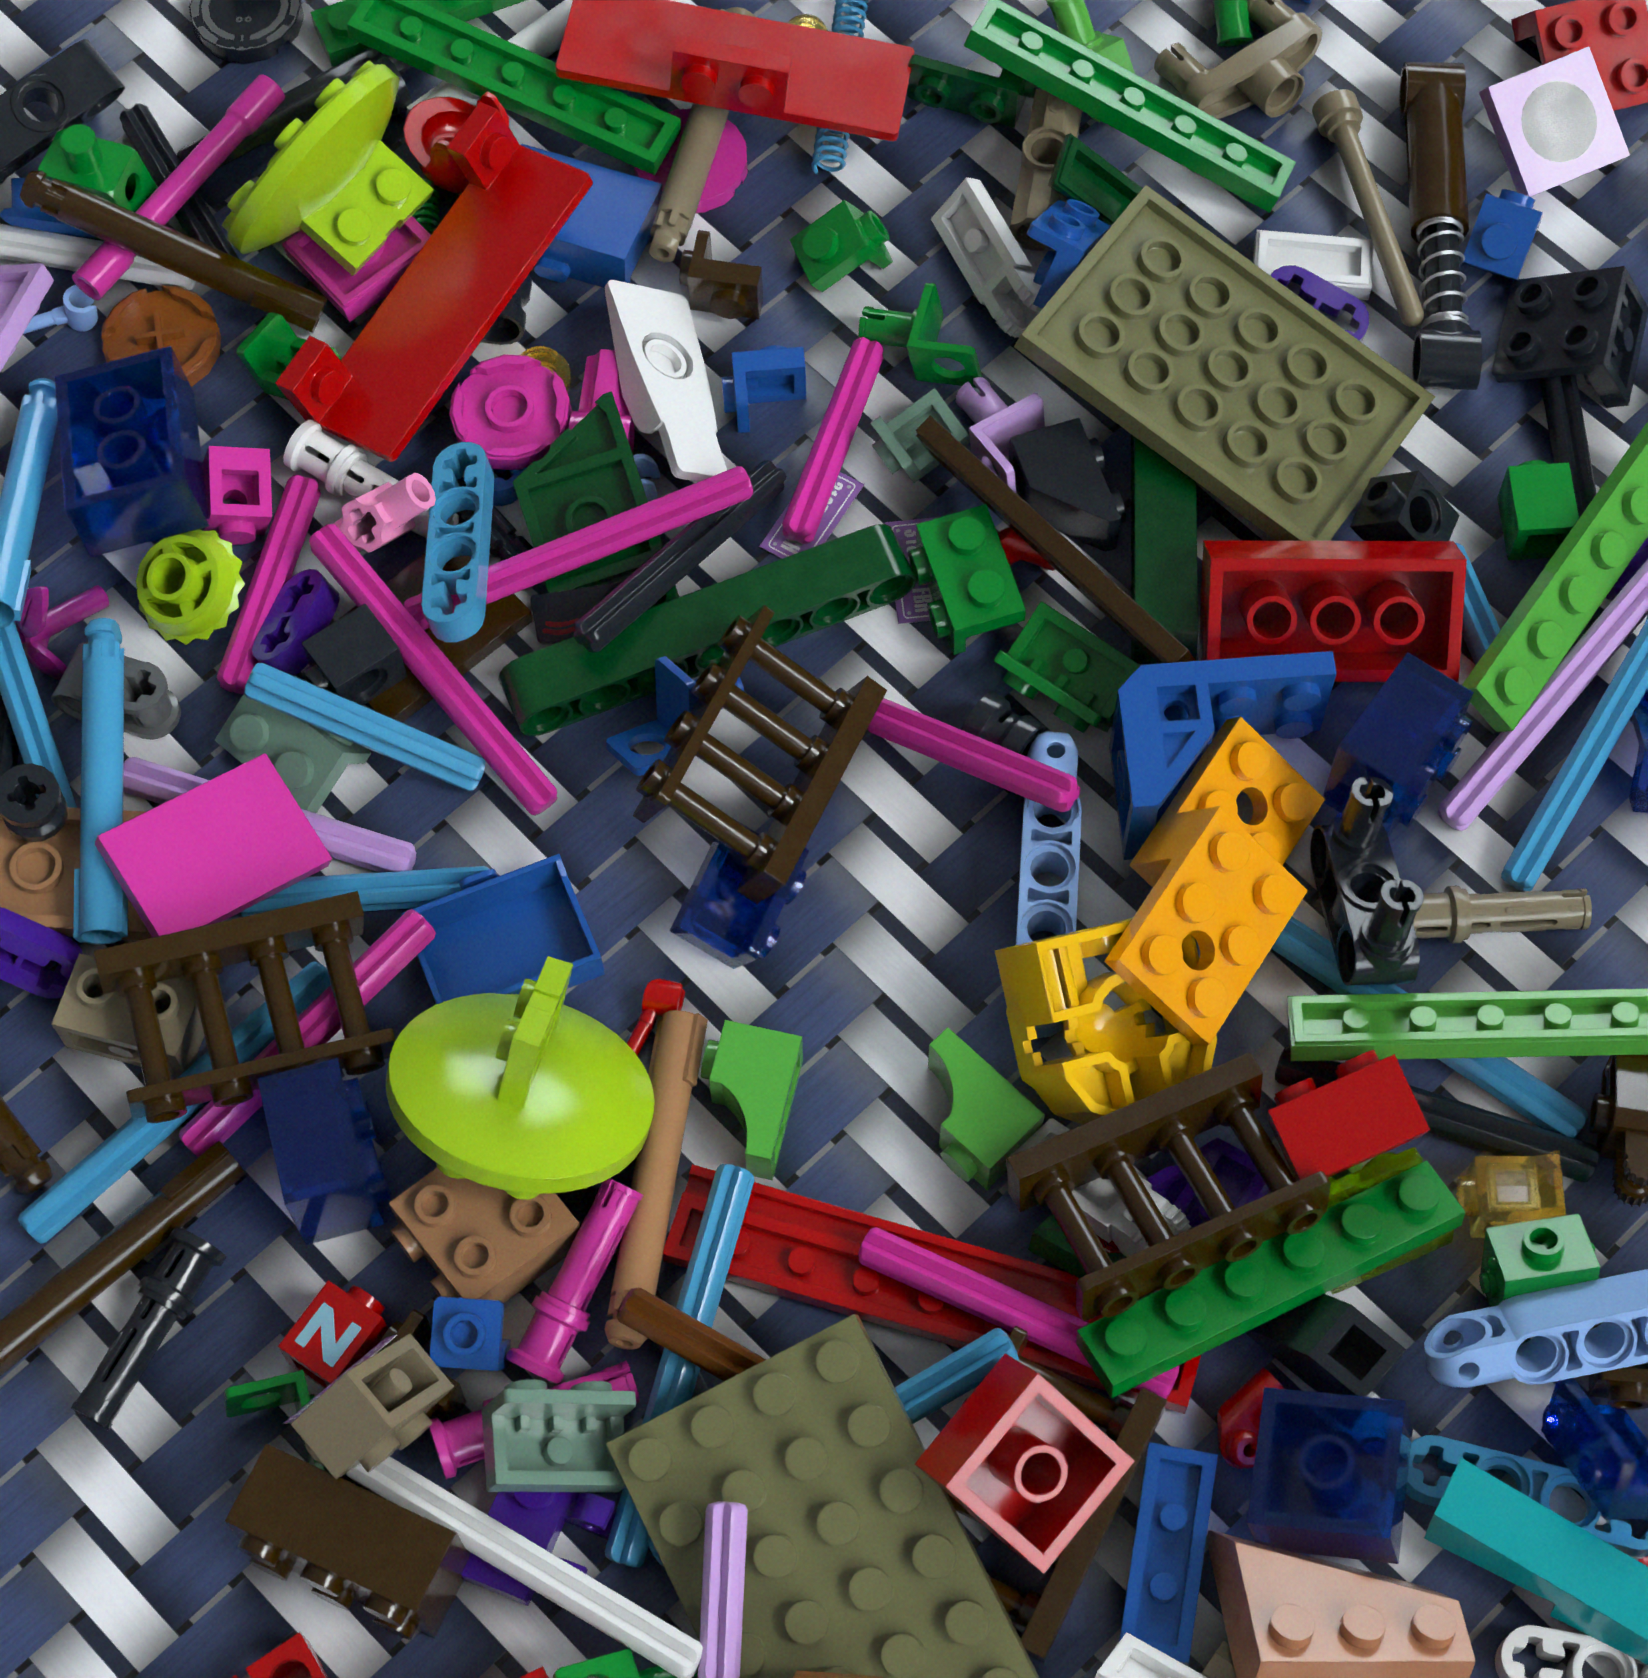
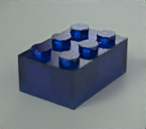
M172 346L55 376L65 511L91 557L209 526L195 394Z

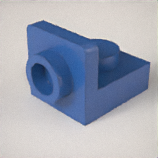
M445 1296L436 1298L433 1307L430 1358L438 1367L499 1371L509 1367V1360L505 1357L511 1348V1339H502L504 1303L500 1300Z

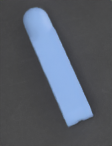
M1044 732L1038 734L1031 743L1027 757L1073 775L1077 779L1078 749L1070 734L1063 732ZM1024 797L1015 945L1032 942L1030 936L1038 931H1049L1055 935L1076 931L1082 817L1080 798L1074 801L1069 811L1059 812ZM1052 814L1065 820L1066 824L1050 828L1039 823L1037 818ZM1050 872L1061 877L1063 882L1057 886L1048 887L1039 884L1033 877L1039 873ZM1063 1021L1035 1026L1037 1037H1051L1063 1029Z
M1648 1269L1517 1295L1502 1301L1497 1306L1448 1315L1434 1326L1424 1342L1427 1370L1440 1384L1450 1387L1470 1388L1515 1378L1529 1385L1545 1384L1648 1363ZM1601 1323L1598 1327L1591 1329L1593 1326ZM1457 1331L1461 1333V1338L1456 1344L1446 1345L1443 1343L1444 1337L1448 1332ZM1535 1336L1530 1341L1522 1343L1526 1339Z

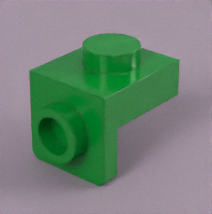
M845 199L789 239L810 284L821 292H824L868 259L882 269L893 263L884 244L890 239L889 234L881 220L870 210L864 214Z
M270 312L240 344L236 352L264 393L288 400L275 382L305 343L306 339L297 337L281 314ZM330 347L341 361L342 358L340 357L336 349Z

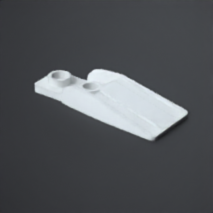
M609 280L605 285V295L621 391L635 426L640 432L648 434L659 430L671 472L676 478L700 482L727 471L716 437L718 430L710 386L687 299L678 293Z

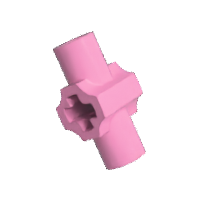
M413 473L394 485L387 482L346 503L341 507L343 517L333 524L337 525L358 552L364 549L370 553L416 527L414 518L435 505V492L425 477L421 474Z

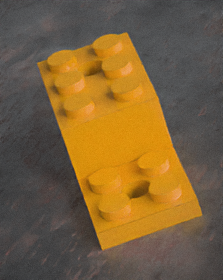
M1241 716L1226 719L1212 740V743L1208 746L1129 866L1153 888L1104 961L1194 1046L1210 1045L1308 892L1283 867V864L1325 801V798ZM1241 791L1249 796L1253 806V815L1248 824L1244 823L1237 814L1236 800ZM1187 934L1192 935L1196 939L1200 949V958L1193 969L1183 960L1182 942Z

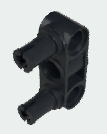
M83 39L73 44L0 95V185L7 177L49 149L57 131L72 125L92 121L98 113L111 105L124 92V84L88 39ZM32 102H43L53 109L55 116L48 121L39 122L31 119L26 114L24 107Z
M1361 777L1352 784L1351 794L1344 811L1332 819L1329 825L1315 826L1310 842L1312 873L1342 982L1346 986L1411 984L1417 978L1420 961L1419 944L1413 921L1423 904L1424 896L1420 887L1414 882L1400 878L1387 832L1382 825L1387 808L1393 800L1391 786L1384 779L1371 777L1366 790V778Z

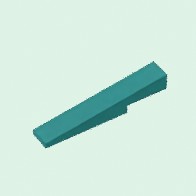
M1460 1458L1436 1508L1424 1539L1554 1603L1555 1605L1550 1614L1551 1617L1648 1665V1566L1472 1463Z

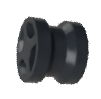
M30 763L17 765L7 770L0 777V814L9 832L16 838L27 842H41L55 836L64 827L68 817L67 802L53 773L43 766ZM26 796V801L23 805L20 804L21 800Z

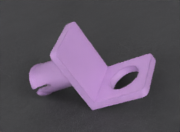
M976 377L973 379V383L980 390V394L973 389L969 382H966L956 395L957 406L975 423V425L969 427L971 453L997 475L992 466L994 464L1000 479L1016 493L1014 468L1005 458L1009 456L1010 437L1045 427L1043 399L1038 393H1033L1008 407L991 388L990 383L985 378Z

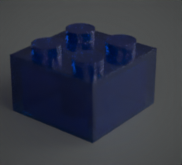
M1407 652L1339 744L1324 790V803L1341 813L1347 805L1351 794L1350 789L1356 779L1365 777L1367 790L1371 777H1378L1384 779L1393 790V800L1387 808L1382 821L1388 837L1398 823L1408 828L1424 807L1429 797L1425 792L1436 777L1442 781L1448 775L1462 752L1459 745L1473 723V720L1466 717L1465 714L1474 692Z
M338 1058L258 1078L284 1204L306 1245L384 1225L380 1202L391 1200V1195L382 1161H378L373 1139L377 1138L373 1116L368 1100H364L358 1077L347 1080Z
M1264 1387L1247 1524L1255 1542L1295 1553L1399 1564L1413 1432L1406 1402L1403 1400Z

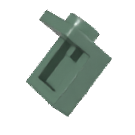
M935 388L889 422L885 423L881 416L871 422V425L881 437L872 444L874 450L892 474L903 468L913 483L940 465L916 437L917 432L915 430L930 415L961 444L966 446L970 443L969 434Z

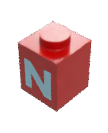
M328 1280L278 1345V1348L290 1366L298 1371L304 1370L306 1377L325 1389L380 1343L383 1335L388 1330L383 1317L380 1316L385 1308L373 1296L356 1285H352L345 1292Z

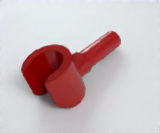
M658 978L650 981L645 987L642 1013L627 1041L628 1046L637 1056L654 1028L657 1016H662L668 1011L682 1010L685 990L681 983Z

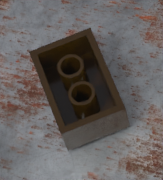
M267 1443L225 1520L226 1524L240 1539L236 1548L251 1557L249 1563L284 1581H287L291 1571L300 1575V1579L313 1586L311 1592L314 1595L344 1610H349L353 1601L363 1604V1608L375 1616L374 1623L408 1640L412 1639L416 1630L435 1638L464 1580L461 1573L469 1558V1554L457 1532L344 1479H335L331 1473Z

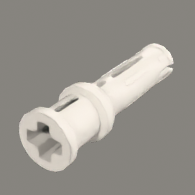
M307 420L296 429L286 446L283 456V463L287 468L292 471L302 469L323 481L326 490L335 496L351 494L357 498L387 482L392 485L399 482L397 479L369 464L368 457L364 454L362 448L354 444L346 447L324 434L321 425L314 420ZM320 453L329 457L328 463L318 457ZM429 509L414 518L416 527L412 529L413 532L426 539ZM453 514L446 524L458 525L459 515Z

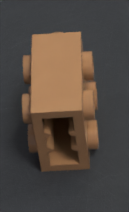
M438 1167L389 1202L398 1223L397 1226L390 1230L392 1236L413 1263L424 1257L434 1269L437 1276L429 1282L439 1297L490 1299L506 1303L564 1259L580 1229L579 1222L556 1193L539 1194L537 1197L528 1200L517 1199L510 1196L505 1190L486 1186L466 1178L456 1179L448 1177Z

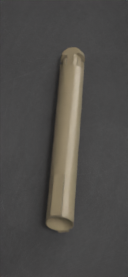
M732 7L727 10L721 9L722 11L755 17L744 8ZM692 104L650 232L654 238L649 253L658 261H674L678 246L684 245L730 110Z

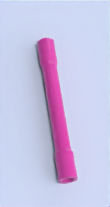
M263 74L258 75L229 106L221 121L135 213L165 225L247 136L252 135L285 100V94L280 86L270 77ZM104 241L72 275V279L87 296L94 300H100L132 266L137 255Z

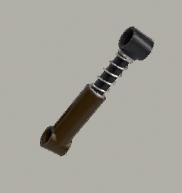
M1404 62L1400 77L1399 113L1401 120H1405L1411 237L1417 243H1420L1417 252L1422 262L1418 272L1423 283L1419 292L1424 301L1422 305L1424 322L1421 325V329L1417 330L1414 339L1412 377L1413 381L1424 389L1477 390L1482 368V338L1480 331H1472L1468 323V316L1462 312V305L1467 301V296L1461 292V285L1466 281V276L1460 272L1459 266L1464 262L1465 256L1459 252L1458 245L1462 243L1469 232L1462 118L1466 94L1464 63Z

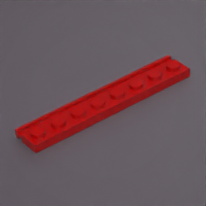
M692 1164L685 1192L682 1193L663 1250L664 1262L688 1268L716 1171ZM756 1182L753 1184L726 1277L728 1281L851 1316L857 1314L862 1320L957 1348L966 1346L994 1328H1001L862 1265L859 1261L861 1244L869 1230L878 1227L1081 1319L1076 1310V1282L1079 1278L1068 1272ZM1101 1314V1315H1099V1316H1097V1317H1095V1318H1092V1319H1090V1320H1088V1321H1086V1322H1088V1323H1093V1322H1095V1321H1097V1320L1103 1318L1104 1316H1102V1314ZM1001 1328L1010 1337L1012 1332ZM1028 1340L1027 1346H1025L1021 1354L1022 1357L1070 1381L1106 1391L1093 1369ZM1201 1355L1179 1365V1374L1171 1393L1166 1398V1409L1183 1414L1186 1413ZM1132 1388L1120 1395L1136 1400L1140 1390Z

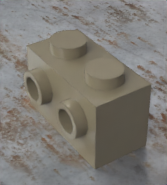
M79 953L51 1025L67 1048L141 1067L126 998L118 996L117 991L103 994L95 957ZM183 976L157 982V988L152 991L171 1075L178 1077L194 1064L204 1038L192 982L185 981Z
M408 1334L345 1372L291 1425L304 1440L306 1449L312 1458L325 1466L335 1479H338L359 1464L369 1473L397 1449L401 1451L410 1445L433 1424L426 1413L451 1391L454 1385L415 1338Z

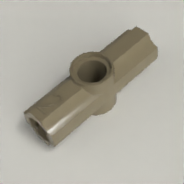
M1042 89L1035 90L1028 132L1022 146L1021 169L1009 227L1016 241L1021 244L1023 249L1044 251L1048 246L1029 237L1027 231L1031 223L1056 201H1067V199L1049 187L1048 183L1059 149L1066 135L1071 133L1078 138L1083 112Z

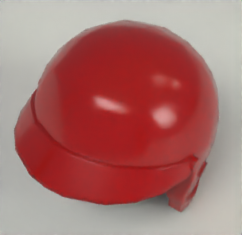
M485 92L476 105L482 102L498 109L509 127V118L505 108L495 95ZM433 97L419 102L407 114L404 125L405 141L410 152L417 160L421 171L429 181L443 190L461 194L469 182L446 147L476 106L453 97Z

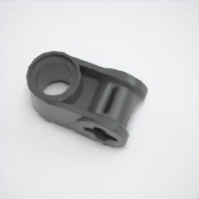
M82 642L77 646L51 696L53 704L58 709L81 721L82 646L83 644H88V642ZM124 656V732L136 735L142 739L154 740L162 738L171 733L178 725L181 717L180 703L175 695L168 690L167 679L158 666L150 662H143Z

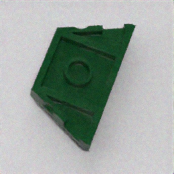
M612 391L598 398L595 401L596 406L572 430L567 428L551 444L549 452L541 460L533 461L513 481L534 548L648 502ZM655 536L546 580L545 584L548 593L624 581L663 547L660 536ZM676 585L650 608L679 598Z

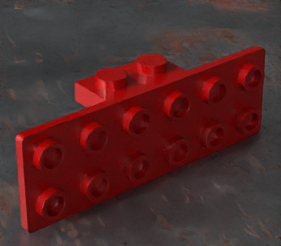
M573 0L556 62V76L866 137L896 141L898 139L911 73L908 63L911 56L914 55V49L909 46L670 0Z

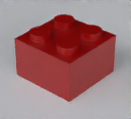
M1371 1050L1338 1065V1069L1335 1070L1338 1079L1317 1088L1311 1077L1275 1093L1274 1100L1277 1107L1268 1110L1267 1120L1296 1181L1320 1171H1324L1327 1178L1417 1139L1430 1130L1395 1054L1379 1060L1375 1050Z
M1004 1354L914 1464L1008 1548L1044 1574L1135 1461L1038 1372Z

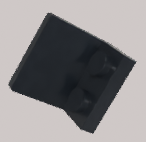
M1625 266L1515 280L1511 285L1492 367V375L1496 381L1508 382L1583 373L1585 381L1588 385L1593 386L1606 408L1629 406L1648 316V306Z

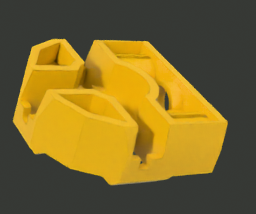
M1132 918L994 950L1007 1005L1006 1014L1022 1080L1034 1088L1054 1115L1082 1125L1212 1068L1217 1036L1214 1037L1210 1045L1194 1046L1164 1017L1163 1021L1166 1031L1156 1033L1155 1022L1146 1023L1144 1011L1152 1009L1151 1005L1115 971L1103 973L1087 981L1082 959L1110 953ZM1187 934L1182 942L1183 960L1193 969L1198 963L1199 954L1195 938ZM1112 991L1118 995L1125 1005L1113 1010L1109 1005L1104 1004L1103 1001L1109 992ZM1063 1021V1037L1071 1055L1042 1062L1041 1053L1033 1052L1031 1040L1037 1038L1035 1026Z

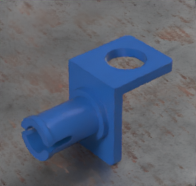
M666 656L655 660L657 719L606 739V749L637 776L644 775L657 759L664 760L671 746L664 742L667 732L683 711L691 712L698 700L696 696L691 694L692 688L698 679H691ZM739 677L735 685L744 691L742 681ZM643 741H653L664 746L663 750L651 755H641L630 750L631 746Z

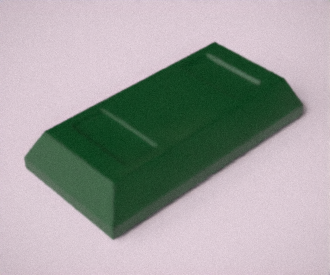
M1071 133L1066 135L1059 149L1048 183L1049 187L1065 199L1078 200L1093 207L1099 212L1098 219L1111 226L1143 189Z

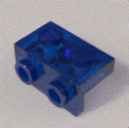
M743 825L744 827L755 833L757 836L759 835L757 832ZM714 838L669 931L732 969L743 966L757 958L760 960L765 958L779 937L781 927L775 923L784 904L788 905L795 899L805 882L807 874L801 868L809 853V849L804 848L786 885L759 904H755L736 891L748 869L741 864L743 857Z
M1574 1378L1556 1381L1550 1403L1545 1407L1542 1417L1541 1431L1547 1441L1556 1450L1578 1481L1580 1487L1587 1493L1605 1520L1643 1519L1648 1517V1439L1624 1409L1613 1408L1609 1405L1595 1406Z

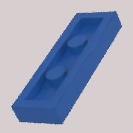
M1149 1442L1146 1450L1118 1643L1127 1632L1188 1666L1218 1454Z

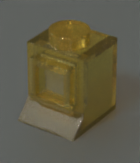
M1560 1150L1538 1156H1475L1465 1176H1459L1457 1180V1201L1465 1210V1216H1469L1471 1238H1485V1230L1488 1227L1566 1216Z

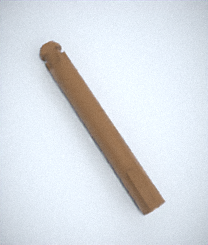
M680 1010L668 1011L662 1015V1020H658L648 1072L654 1093V1114L647 1139L636 1156L630 1187L644 1196L639 1201L621 1237L607 1314L608 1316H613V1318L605 1324L608 1342L621 1349H638L648 1339L619 1322L616 1316L623 1298L631 1288H642L654 1296L656 1295L692 1087L697 1085L708 1022L699 1013L693 1014Z

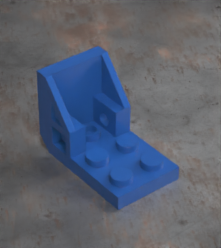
M1333 651L1140 665L1118 689L1109 743L1123 860L1134 859L1202 757V750L1206 744L1212 743V739H1214L1226 719L1241 716L1259 735L1276 734L1284 739L1300 738L1312 731H1320L1337 674Z

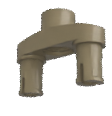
M1248 0L1249 20L1253 21L1267 35L1243 48L1213 69H1206L1186 51L1182 44L1174 43L1171 45V52L1165 48L1155 60L1154 69L1155 72L1164 77L1183 96L1182 100L1217 119L1239 112L1254 104L1267 116L1278 117L1290 110L1304 91L1305 80L1299 71L1316 53L1322 39V28L1306 14L1296 13L1282 0Z

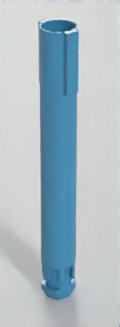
M38 378L29 382V395L22 397L0 495V628L7 627L14 621H21L31 575V560H28L59 417L58 385L47 378Z
M97 618L89 621L85 627L88 644H83L80 868L74 869L73 938L79 943L110 944L120 941L122 937H128V897L95 846V841L98 835L123 824L124 648H120L122 634L119 624L110 618Z

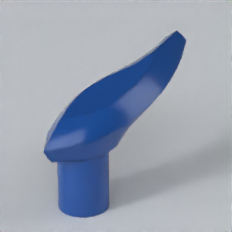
M11 178L12 208H4L0 213V217L5 222L16 227L83 238L95 237L40 211L41 208H36V205L33 209L27 207L20 199V192L26 178Z

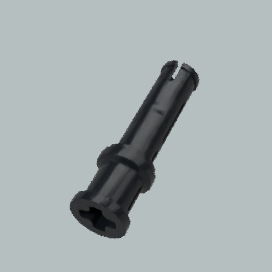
M177 1226L173 1228L169 1235L173 1242L152 1276L142 1277L138 1284L140 1289L137 1292L141 1296L140 1301L113 1344L109 1347L77 1401L71 1406V1409L104 1429L110 1430L113 1420L145 1372L176 1319L184 1320L186 1316H191L196 1308L192 1300L212 1267L222 1266L227 1258L216 1247L183 1228Z

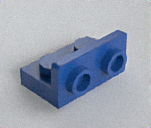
M1068 199L1067 202L1058 200L1031 223L1027 235L1055 250L1049 249L1036 271L1033 282L1041 287L1033 305L1042 309L1111 227V225L1098 219L1099 212L1090 205L1074 199Z

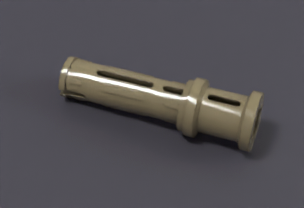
M1455 885L1447 886L1442 893H1423L1424 901L1415 916L1413 925L1417 939L1446 937L1448 943L1451 944L1462 943L1463 940H1467L1470 937V934L1485 932L1504 933L1555 929L1587 930L1591 924L1592 905L1590 895H1587L1588 891L1585 888L1562 891L1469 894L1466 889Z

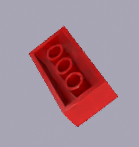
M1203 540L1199 661L1333 651L1337 673L1334 682H1459L1467 559L1454 541Z

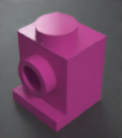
M208 446L200 467L203 495L204 531L215 530L216 533H219L220 539L232 542V545L251 543L256 539V534L265 535L272 519L270 449ZM232 498L241 504H224L223 501Z

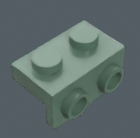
M243 694L215 738L219 745L242 764L266 753L299 807L313 813L318 812L348 764H365L371 755L367 748L249 699L245 694Z
M520 1380L507 1384L505 1390L500 1392L482 1408L487 1492L619 1493L626 1485L606 1443L624 1434L623 1417L636 1407L635 1392L612 1391V1384L604 1381L579 1383L572 1386L570 1390L547 1389V1383L541 1380Z

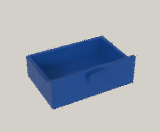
M521 144L524 147L583 170L593 180L591 188L534 266L535 273L540 277L560 283L566 282L569 277L605 288L609 280L630 283L632 273L651 237L650 232L663 192V185Z
M560 854L501 876L497 875L495 869L479 872L460 881L461 891L413 909L420 913L436 932L435 938L417 955L436 1005L457 997L473 994H519L526 978L534 981L538 980L548 956L573 964L568 988L605 975L602 957L569 881Z

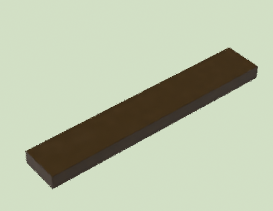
M931 415L915 430L917 432L916 437L935 460L983 504H987V507L1158 664L1195 661L1185 646Z

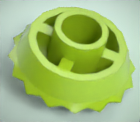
M193 526L183 532L173 531L167 538L162 539L149 549L140 563L136 577L139 610L146 616L150 629L159 631L165 641L177 639L187 645L195 638L208 640L215 629L226 627L229 614L239 608L238 594L245 585L239 574L242 561L233 554L232 542L220 539L215 530L202 531Z

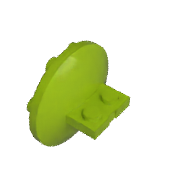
M369 60L358 69L347 84L343 83L339 78L334 79L316 99L314 105L319 110L307 123L304 124L300 119L296 118L281 132L274 142V146L278 151L271 158L267 169L256 183L252 180L247 181L230 199L227 207L232 211L222 223V227L227 231V241L240 253L248 254L280 242L294 233L303 230L345 270L354 276L385 244L387 237L397 227L400 229L431 197L434 190L381 141L395 103L400 81L399 77L386 65H374Z
M548 956L538 980L534 981L526 978L519 994L483 993L447 1000L420 1013L400 1032L394 1042L387 1067L385 1083L388 1104L401 1130L413 1144L436 1162L438 1169L444 1175L456 1179L466 1178L486 1186L505 1190L506 1193L514 1198L528 1200L537 1197L539 1194L570 1192L599 1184L625 1169L641 1151L647 1139L654 1114L655 1100L649 1075L636 1053L615 1032L589 1015L563 1005L573 968L572 963Z

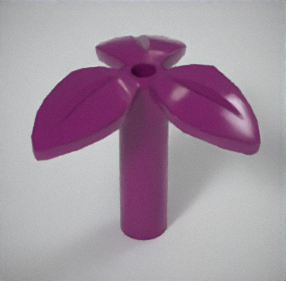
M99 585L49 610V590L47 586L27 589L21 621L14 622L21 643L25 645L24 649L28 661L39 671L60 681L67 666L49 651L48 643L50 637L109 607L108 596Z

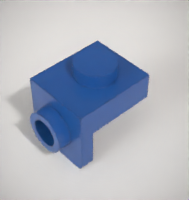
M1502 189L1499 197L1486 193L1465 249V260L1462 264L1517 281L1543 216V212L1533 209L1536 200L1508 189Z
M771 345L760 350L732 352L733 376L722 377L724 413L736 412L738 433L750 432L748 404L806 399L804 347L786 348L784 346Z

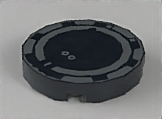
M191 0L189 4L193 31L201 45L203 43L204 46L210 48L212 55L223 61L243 64L264 61L279 54L278 47L284 45L288 40L289 44H291L299 35L304 19L301 0Z

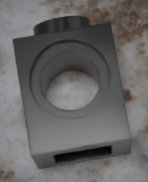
M1412 471L1371 478L1362 494V500L1350 527L1363 541H1449L1460 515L1420 471Z
M366 604L361 605L302 642L309 667L302 671L305 680L360 705H364L407 678L400 648Z

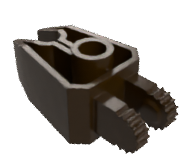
M1610 1055L1602 1072L1600 1094L1596 1093L1593 1097L1589 1130L1590 1133L1597 1134L1599 1157L1613 1159L1612 1180H1614L1612 1187L1615 1188L1613 1193L1617 1194V1199H1621L1624 1205L1627 1203L1631 1207L1633 1205L1640 1207L1642 1203L1647 1204L1648 1055Z

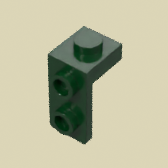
M912 55L908 63V67L911 68L907 88L908 98L920 101L928 107L945 108L974 116L976 119L986 123H999L1015 128L1026 97L1034 99L1035 90L1039 89L1036 85L1005 68L1002 69L1000 77H995L919 55Z

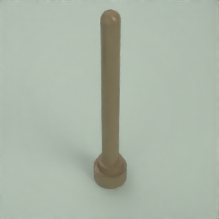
M1346 89L1328 92L1321 96L1312 108L1317 128L1322 136L1327 137L1329 141L1337 145L1402 323L1408 327L1418 326L1423 321L1424 311L1358 136L1363 113L1354 92Z

